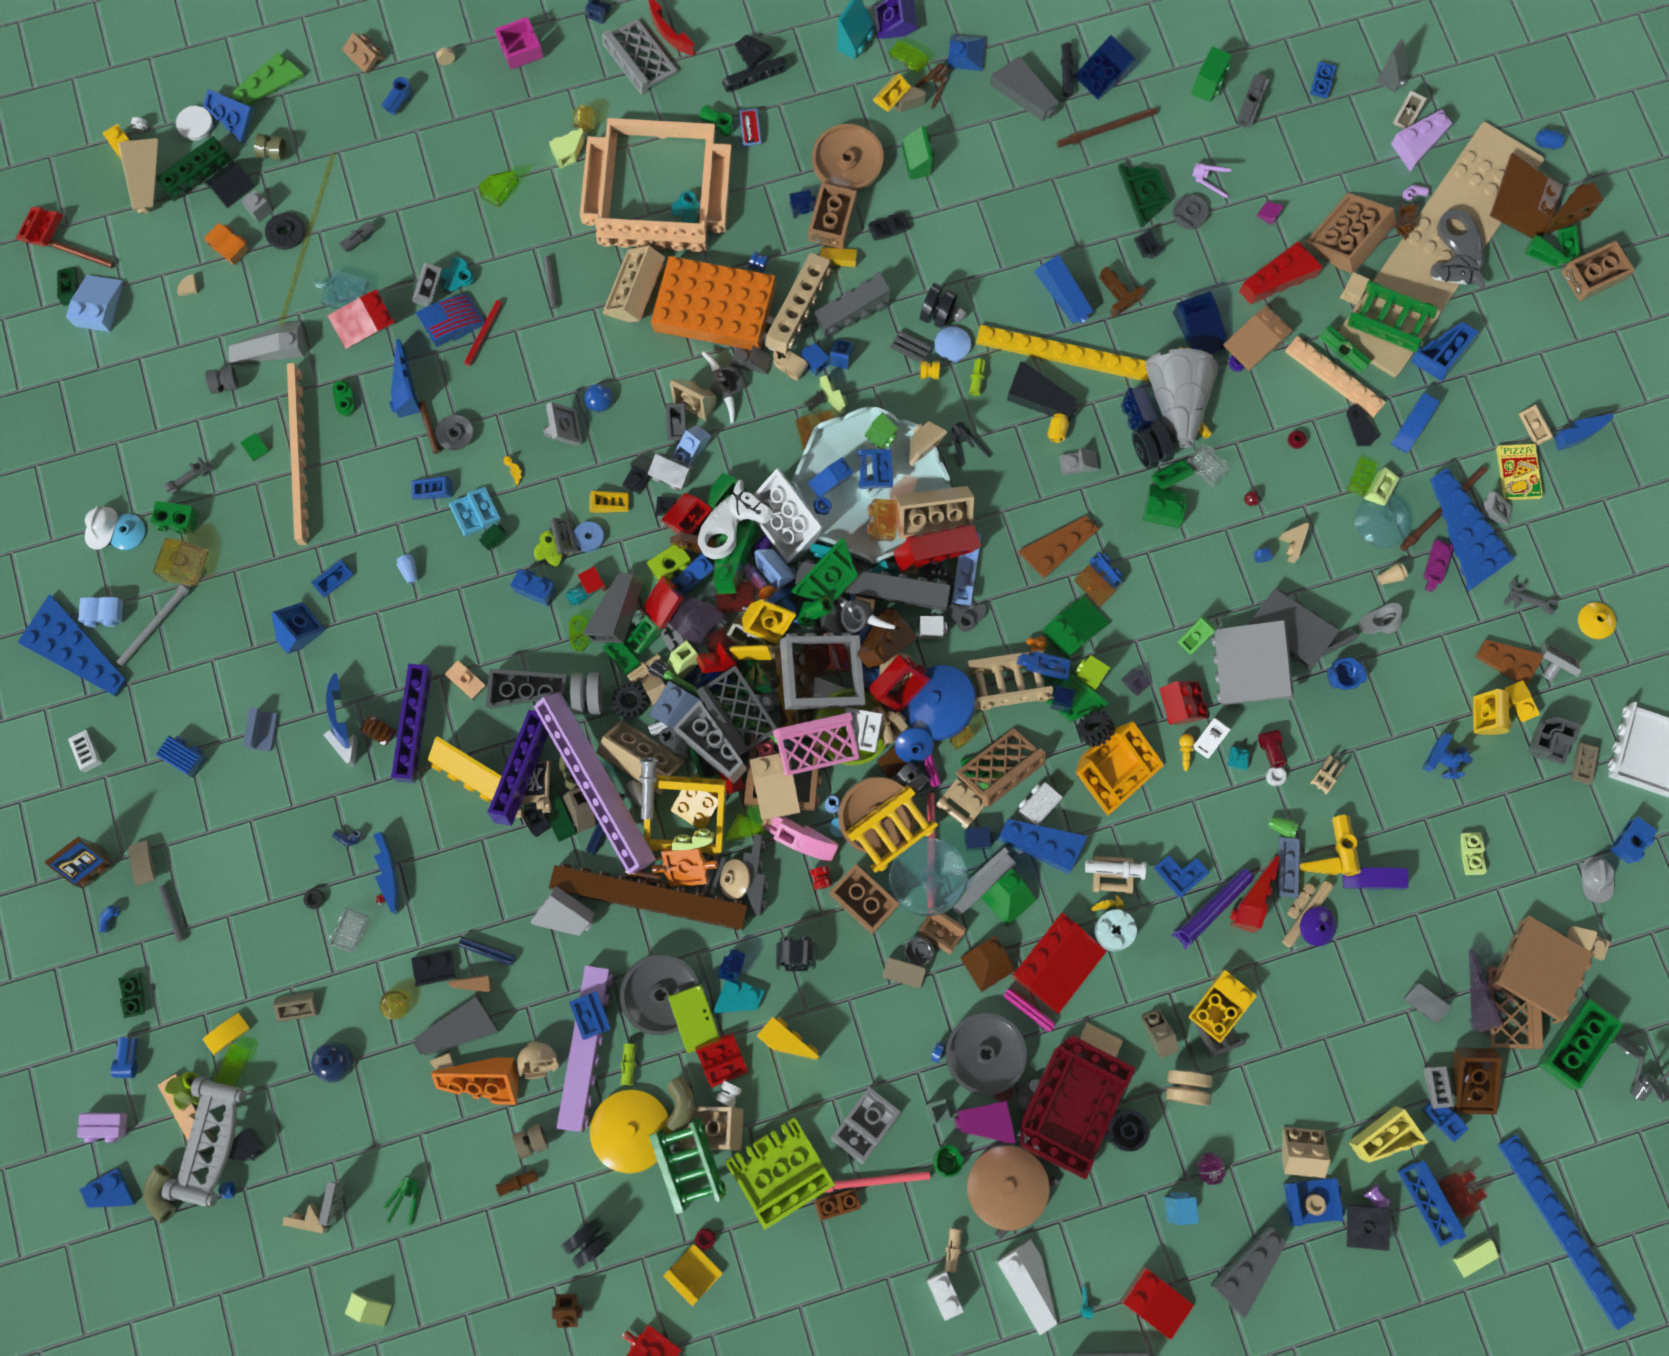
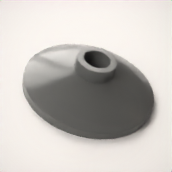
M449 415L443 418L436 427L437 441L448 450H460L466 447L473 437L471 423L461 415ZM454 433H459L457 437H453Z

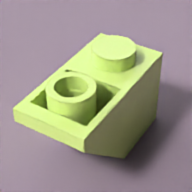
M582 128L573 130L562 137H556L549 142L559 168L577 161L585 143Z
M686 640L671 652L666 666L669 667L668 669L673 674L684 680L700 667L696 660L698 654Z

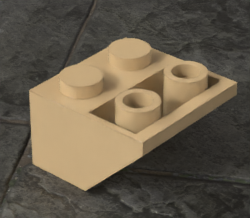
M1283 1127L1282 1163L1284 1174L1326 1177L1330 1156L1323 1130Z

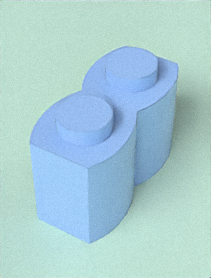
M116 597L80 598L78 621L87 627H96L97 624L114 627L116 624L122 623L123 601Z

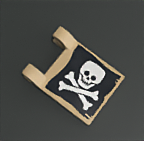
M550 761L538 762L536 764L515 818L523 817L522 805L537 802V809H542V813L551 812L549 800Z

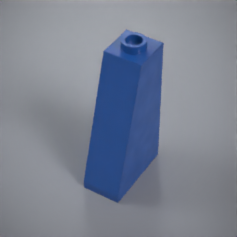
M1059 254L1034 271L1073 324L1077 321L1081 324L1090 318L1088 314L1093 312Z

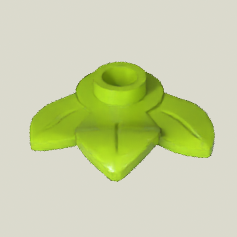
M545 531L540 535V543L534 549L536 561L546 559L549 564L558 567L562 554L557 553L553 532ZM546 537H551V538H552V542H551V543H547V542L545 541V538H546Z
M184 1072L180 1077L170 1079L165 1086V1093L174 1095L173 1103L178 1110L185 1109L191 1102L199 1104L200 1097L193 1096L191 1093L192 1083L198 1077L194 1072Z

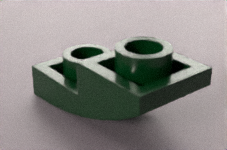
M141 973L119 977L118 980L122 994L120 1002L124 1018L145 1014V998Z

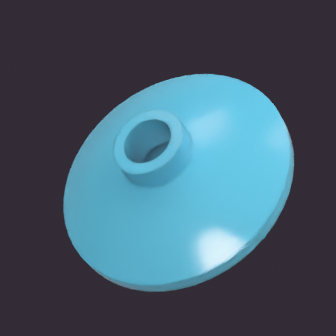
M133 514L118 516L110 543L120 550L136 548L142 543L146 535L144 522Z

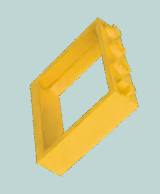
M656 775L657 781L654 783V788L718 793L716 843L701 847V850L708 855L721 854L724 848L727 780ZM650 817L649 820L644 819L643 837L650 850L659 851L663 848H672L673 840L651 839Z

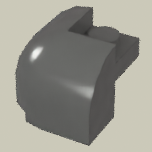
M1560 717L1544 720L1534 731L1528 752L1540 760L1544 758L1561 765L1565 764L1570 746L1577 743L1581 724Z

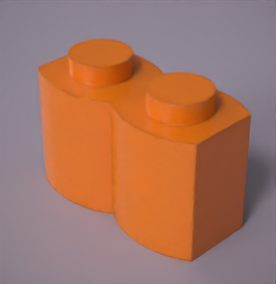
M218 223L204 237V240L212 249L235 265L249 250L246 246L247 241L240 235L235 236L233 234L234 231L226 224L223 226Z

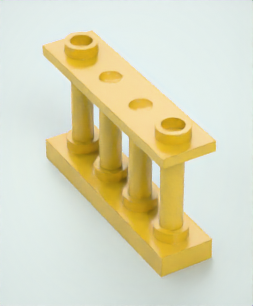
M909 786L904 787L845 832L852 842L854 840L859 841L872 858L874 864L870 868L875 873L885 870L890 861L923 836L931 835L935 831V827L938 826L933 820L926 821L912 801V796L915 795V792ZM902 804L907 806L921 826L913 834L896 813V808ZM886 816L893 820L906 838L897 846L881 825L880 820ZM870 828L875 829L890 850L883 857L878 855L865 837V832Z

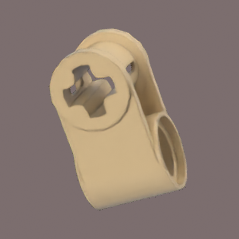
M776 350L773 352L775 367L786 373L793 380L798 381L809 366L803 358L789 350L786 354Z

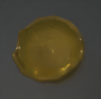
M400 988L388 990L380 999V1012L390 1020L402 1019L410 1010V995Z

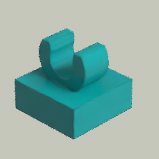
M1231 747L1227 767L1246 771L1250 751Z

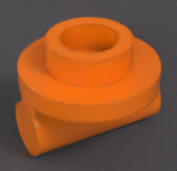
M772 585L764 586L759 591L758 598L759 600H767L778 591Z
M1042 636L1036 639L1028 637L1026 643L1031 645V651H1045L1048 645L1047 639Z

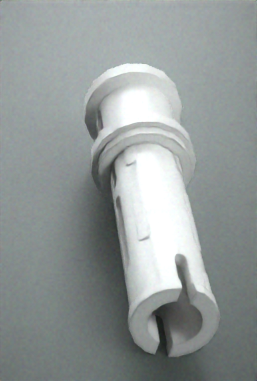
M1086 860L1085 873L1122 875L1124 878L1139 877L1141 880H1145L1146 862L1138 864L1129 863V861L1114 863Z

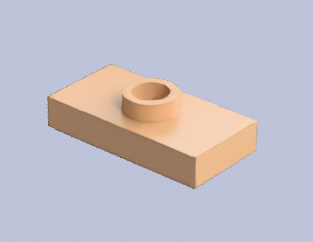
M459 661L445 673L472 700L487 687Z

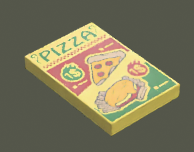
M1535 444L1498 446L1496 450L1503 499H1541L1543 494Z

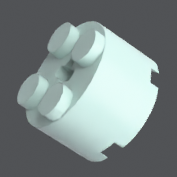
M1119 909L1103 914L1096 921L1094 927L1096 942L1104 950L1114 952L1121 951L1130 946L1137 934L1134 919L1128 913ZM1117 927L1118 932L1116 934H1112L1111 931H1113V928Z

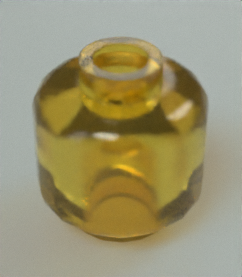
M579 105L573 110L572 125L577 130L582 128L584 133L594 129L596 112L592 110V107Z

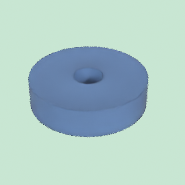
M588 521L579 524L573 534L576 546L584 552H594L604 542V533L601 527L594 522ZM592 535V538L586 539V536Z

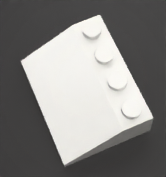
M777 468L754 494L773 512L772 518L767 523H757L786 562L791 563L801 560L810 551L811 545L816 542L823 529V525L781 470Z

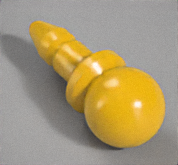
M1183 734L1179 739L1180 751L1183 752L1182 764L1185 771L1189 769L1190 752H1193L1194 749L1192 747L1195 743L1194 737L1190 734Z

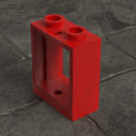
M898 655L868 689L878 701L900 713L930 679L925 674L927 670L920 664L916 666V663L911 658L907 657L905 659ZM907 671L913 674L895 695L889 693Z

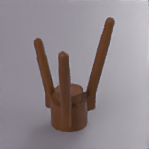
M938 63L934 69L914 86L915 88L919 87L925 81L929 82L931 79L937 83L941 81L931 106L932 109L935 108L944 84L948 80L946 75L949 73V70L942 63Z
M654 856L656 858L655 861L663 859L662 856ZM645 868L632 874H628L625 869L626 877L633 878V880H645L648 883L655 885L656 883L668 886L667 888H672L670 884L650 879H661V876L644 872Z

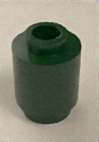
M492 524L480 535L479 542L490 551L507 538L505 535L507 531L500 524L497 526Z

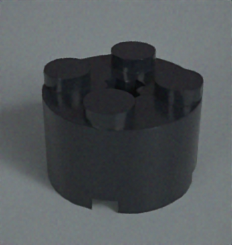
M781 937L780 942L776 944V968L780 970V966L785 967V971L791 972L808 971V967L811 966L812 970L816 969V943L812 942V937H801L800 940H792L791 937Z
M1134 1110L1115 1112L1108 1122L1106 1138L1114 1148L1125 1152H1133L1144 1147L1150 1135L1145 1117ZM1130 1126L1131 1134L1125 1135L1124 1127Z

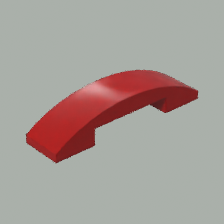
M648 0L651 18L661 36L677 50L694 56L696 54L695 44L684 32L677 35L663 20L662 7L656 0Z

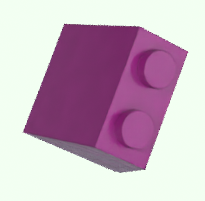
M1007 1101L956 1111L957 1116H953L955 1128H959L962 1133L1005 1143H1016Z

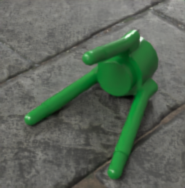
M406 1176L403 1181H400L398 1187L384 1205V1208L387 1209L398 1193H401L386 1221L387 1223L391 1222L404 1196L411 1198L412 1194H414L408 1225H412L418 1195L421 1191L418 1188L420 1182Z

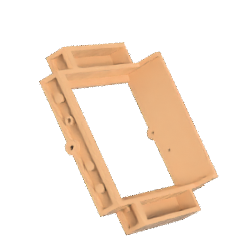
M607 118L606 137H587L580 218L582 224L596 226L598 245L604 247L613 245L622 248H628L629 246L638 248L651 246L653 249L658 250L666 248L676 251L684 249L700 252L706 251L708 231L713 233L726 232L732 148L731 144H715V124ZM618 134L657 136L662 139L667 137L706 139L699 224L610 219Z

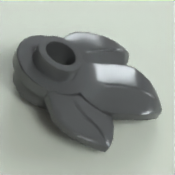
M972 600L971 606L949 604L948 607L950 618L956 621L957 627L964 632L971 631L975 627V623L983 620L986 613L985 604L975 606ZM962 621H969V625H964Z

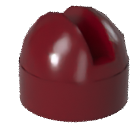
M1250 491L1245 494V504L1248 506L1258 505L1256 491Z

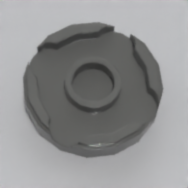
M1195 194L1181 196L1173 208L1175 222L1185 229L1200 228L1206 223L1209 216L1207 202Z

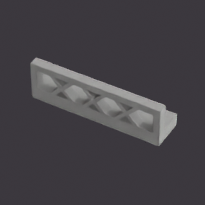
M1003 848L946 900L945 903L958 917L1011 868L1016 866L1015 861L1008 855L1009 851L1006 848Z

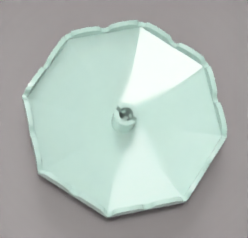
M864 407L852 411L843 417L827 420L814 427L792 478L791 485L823 525L817 541L833 547L843 537L851 556L872 565L894 557L893 551L906 541V539H900L894 514V495L951 488L949 475L944 464L938 458L936 447L913 466L909 464L910 442L914 434L913 430L918 426L917 424L908 420H899L894 414L878 407ZM883 412L899 427L896 432L898 436L887 448L891 449L893 487L859 489L860 467L857 450L878 449L875 448L873 443H870V440H867V437H864V434L870 424ZM843 457L853 471L850 479L822 496L831 502L832 508L827 515H818L814 511L813 502L819 498L808 482L827 466ZM866 457L868 481L873 480L872 457Z

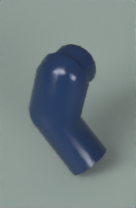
M337 829L332 835L334 839L346 847L356 845L362 840V834L357 830L346 835Z

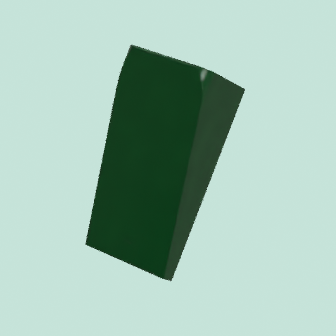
M76 267L57 270V298L63 306H67L79 288Z

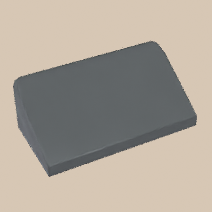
M1349 629L1338 632L1321 657L1353 642L1359 635Z
M1414 983L1404 998L1406 1002L1436 1024L1451 1009L1449 1004L1420 983Z

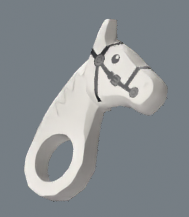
M742 480L737 481L733 494L722 501L710 513L701 527L698 545L706 557L720 559L732 553L736 547L737 525L742 519L755 520L764 524L773 516L772 510L752 493L744 491V482ZM721 533L728 536L726 543L718 548L707 546L708 540L715 534Z

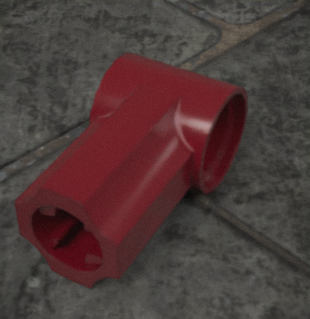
M1279 729L1258 733L1260 748L1265 750L1270 767L1278 769L1287 765L1288 761L1282 747V736Z

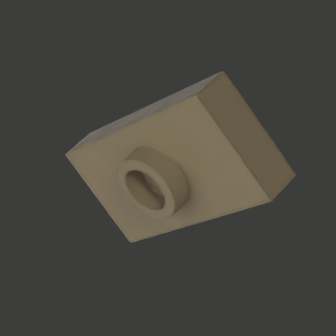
M1582 742L1577 743L1571 780L1588 785L1593 784L1599 747Z

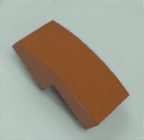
M856 1188L814 1201L819 1221L861 1209Z

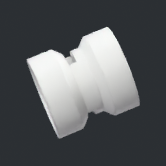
M724 1081L721 1086L722 1091L715 1100L734 1107L736 1104L735 1099L740 1095L742 1089Z

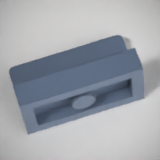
M250 707L243 746L253 750L271 751L278 714L262 712L258 708Z

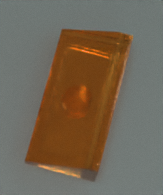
M1090 565L1074 579V582L1100 607L1115 593V590Z

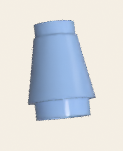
M411 554L397 558L398 563L396 565L407 584L418 581L415 558H412Z

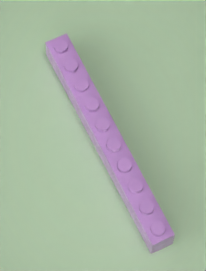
M561 692L543 697L533 707L628 874H632L646 868L656 858Z

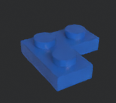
M1170 855L1153 868L1178 898H1181L1210 873L1198 858L1194 859L1182 870Z

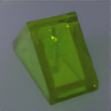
M739 813L725 835L726 843L753 837L754 834H764L763 826Z

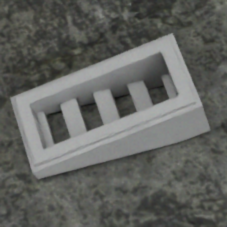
M1447 1066L1423 1068L1433 1109L1454 1107ZM1439 1073L1440 1077L1433 1078V1074ZM1441 1081L1442 1085L1434 1086V1082ZM1444 1089V1093L1436 1094L1435 1090ZM1446 1097L1447 1101L1437 1102V1098Z

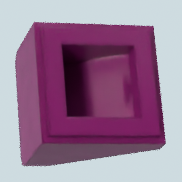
M1266 201L1257 217L1272 225L1284 206Z

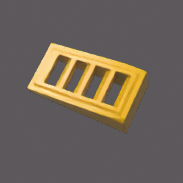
M591 491L590 513L629 511V493ZM619 498H622V506H619ZM596 499H599V505H596ZM604 499H607V505H604ZM611 499H615V506L611 505Z
M1338 857L1299 864V871L1332 875H1338L1343 872L1340 858Z

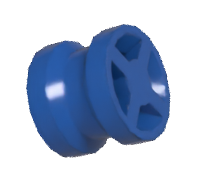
M754 251L749 262V268L758 269V272L764 273L769 262V256H762L759 252Z

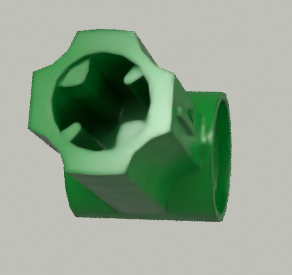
M708 104L703 106L699 114L701 120L708 124H715V128L723 136H729L733 133L734 125L729 113H722Z
M825 597L814 602H804L797 619L798 623L804 627H812L815 620L833 611L832 600Z

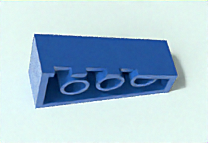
M1007 819L998 840L1069 874L1087 836Z

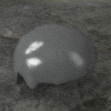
M917 935L906 941L904 953L914 965L924 966L931 962L934 956V946L927 937Z

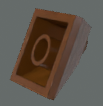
M996 935L960 958L980 992L1015 972L1006 951Z

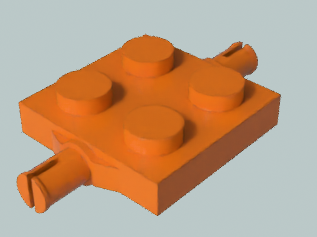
M701 847L690 850L663 848L661 852L663 864L652 866L653 873L664 872L670 887L707 884L709 881L707 869H717L718 863L717 860L706 861Z

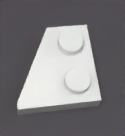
M846 707V713L851 712L852 715L851 725L857 749L876 753L883 714Z

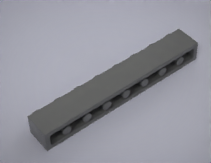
M804 560V562H799L795 585L816 565L815 561ZM861 569L856 571L858 578L842 594L947 611L951 586L947 585L946 581L936 580V583L928 582V579L917 577V580L909 579L907 575L899 574L898 577L890 576L891 574L881 571L879 574L872 573L869 569Z

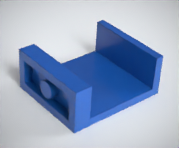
M1328 1178L1284 1183L1290 1226L1296 1227L1303 1226V1224L1344 1221L1345 1207L1340 1201L1342 1189L1337 1179ZM1318 1194L1325 1199L1326 1209L1321 1215H1311L1306 1211L1304 1201L1308 1195Z

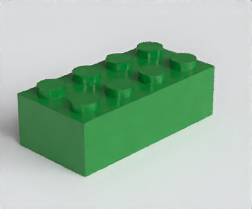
M1580 1000L1537 1065L1569 1089H1581L1623 1026V1023L1592 1000Z

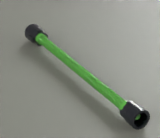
M657 659L654 660L648 671L650 674L662 680L664 678L670 680L700 698L696 692L698 688L677 677L664 663ZM722 702V710L732 713L733 708ZM733 716V718L739 720L740 722H744L745 718ZM747 718L746 725L756 730L758 723ZM761 725L759 727V732L767 734L770 732L769 729H765ZM774 735L768 737L778 746L777 738H774ZM790 739L783 740L785 749L791 752L796 743Z

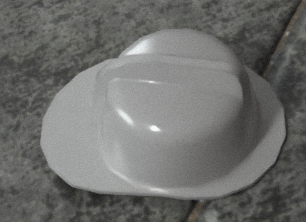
M1389 603L1368 613L1360 620L1359 629L1366 634L1376 632L1391 634L1404 623L1401 617L1403 612L1401 605Z
M1593 856L1587 858L1581 867L1583 892L1590 901L1604 903L1614 893V869L1602 857Z

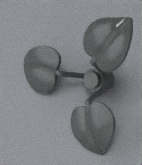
M1616 1035L1613 1041L1628 1055L1639 1059L1637 1073L1633 1079L1636 1083L1630 1089V1093L1638 1100L1644 1101L1653 1090L1660 1103L1668 1101L1669 1086L1662 1081L1669 1076V1071L1659 1079L1649 1074H1645L1643 1078H1640L1645 1052L1631 1039Z

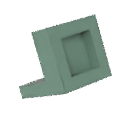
M946 1099L925 1105L931 1125L951 1119Z

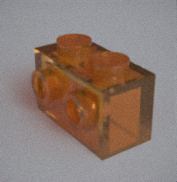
M873 499L871 504L868 505L867 515L870 516V523L867 526V534H870L871 541L893 542L896 538L897 500Z

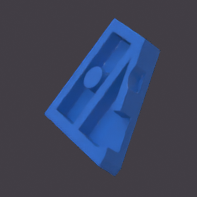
M120 1168L79 1189L88 1208L131 1206L136 1204Z

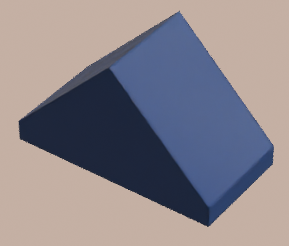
M836 339L830 353V365L848 369L854 342Z

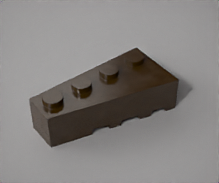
M817 650L792 651L796 699L813 698ZM781 652L775 653L781 728L812 721L813 709L785 710Z

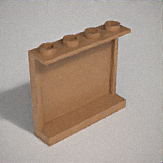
M1527 916L1520 921L1490 986L1496 990L1502 987L1553 1017L1552 1023L1556 1024L1560 1021H1565L1569 1016L1570 1011L1568 1009L1570 1004L1577 998L1576 991L1585 980L1583 975L1592 964L1591 957L1593 953L1535 918Z

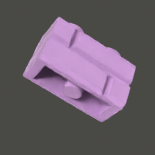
M80 1113L77 1137L85 1138L84 1142H97L98 1138H105V1142H118V1138H125L127 1113Z

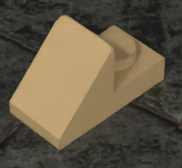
M1304 523L1282 533L1279 537V540L1290 543L1286 552L1289 555L1288 562L1295 563L1298 560L1310 524Z
M1575 926L1569 927L1566 936L1568 939L1592 952V957L1600 961L1604 960L1610 941L1598 937V932Z
M314 1203L308 1205L305 1219L303 1214L292 1213L291 1216L284 1217L282 1224L318 1233H327L329 1229L328 1226L319 1225L321 1214Z

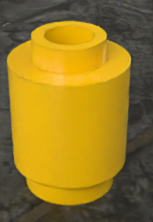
M1054 414V417L1051 418L1047 433L1050 441L1060 443L1065 440L1069 426L1066 415Z

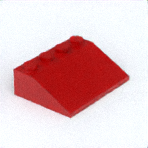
M1062 912L1011 977L1059 1014L1105 955L1106 951L1078 924Z

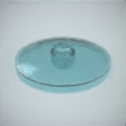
M938 839L918 840L894 859L889 872V885L896 901L906 911L919 916H935L950 910L962 898L968 883V870L962 855L954 846Z

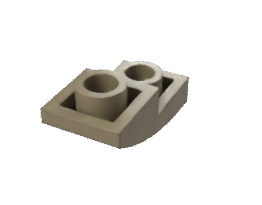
M146 840L130 845L129 859L135 885L140 886L156 881L155 863L151 861V844Z

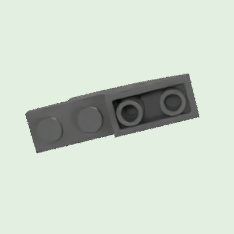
M754 834L752 853H744L743 862L750 872V885L747 895L755 914L761 916V911L765 912L766 900H763V893L768 891L769 880H765V875L758 874V871L762 872L763 860H760V854L765 851L766 841L762 840V835Z

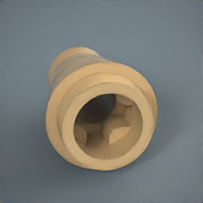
M1396 563L1383 573L1377 575L1381 586L1404 581V578L1408 577L1406 568L1402 563Z

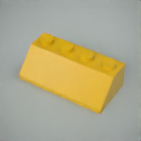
M437 736L428 760L432 763L431 767L440 773L442 770L448 773L447 777L456 783L458 780L463 782V787L472 793L474 790L479 792V797L488 803L492 801L502 776Z

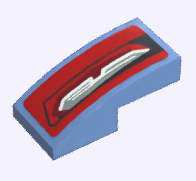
M757 109L739 111L743 147L761 145Z

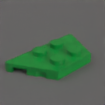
M842 537L791 590L793 594L813 600L828 597L832 600L833 604L858 578L845 539Z
M1069 672V679L1067 680L1045 676L1044 686L1053 687L1052 699H1048L1045 702L1069 722L1080 719L1085 714L1089 715L1090 711L1094 713L1095 710L1099 711L1109 705L1106 700L1071 672Z

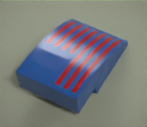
M468 294L444 299L416 312L436 348L451 339L453 341L460 339L483 326L485 322Z

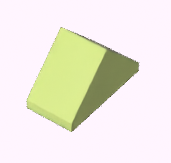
M352 1293L345 1314L361 1323L385 1326L392 1305Z

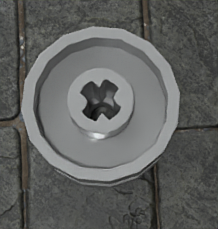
M583 672L572 673L570 699L573 715H583L587 707L591 715L602 713L603 687L600 672H590L587 677V684Z

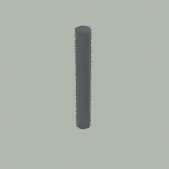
M545 256L544 265L550 308L556 309L558 305L551 257Z
M162 885L158 888L177 942H182L185 940L168 888L166 885Z

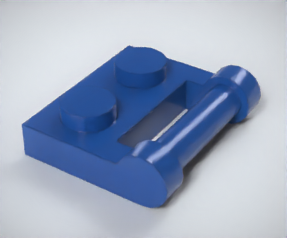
M891 449L857 450L860 467L859 489L892 488ZM866 457H872L873 480L868 481Z

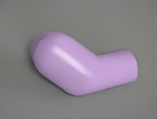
M1411 185L1404 190L1403 198L1409 201L1417 195L1427 197L1429 188Z

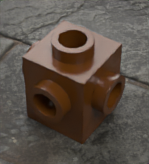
M577 1293L556 1294L555 1306L552 1307V1319H556L557 1328L578 1327L579 1318L583 1316V1307L579 1305Z

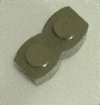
M738 618L733 623L727 633L731 641L740 645H767L769 642L761 637L745 632L741 618Z

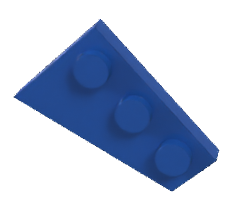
M207 89L203 107L213 117L226 126L225 128L232 132L240 142L245 143L255 108Z

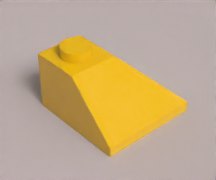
M761 599L749 605L741 621L745 632L778 644L795 618L796 613Z

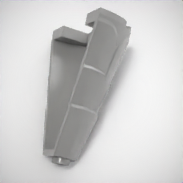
M1172 349L1164 355L1161 352L1157 353L1146 361V371L1162 413V420L1173 445L1189 448L1194 444L1204 420V412L1218 375V361L1213 360L1211 354L1196 349Z

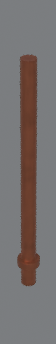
M1481 466L1461 486L1465 492L1487 472V468ZM1441 506L1412 535L1406 537V541L1400 546L1402 551L1405 552L1411 545L1414 546L1417 540L1442 516Z

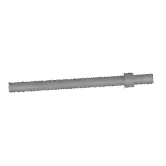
M192 574L183 585L180 584L174 596L116 661L118 664L124 666L183 596H187L190 592L189 589L199 579Z

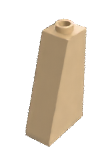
M157 138L124 141L118 144L133 212L138 211V214L148 213L153 207L158 147Z

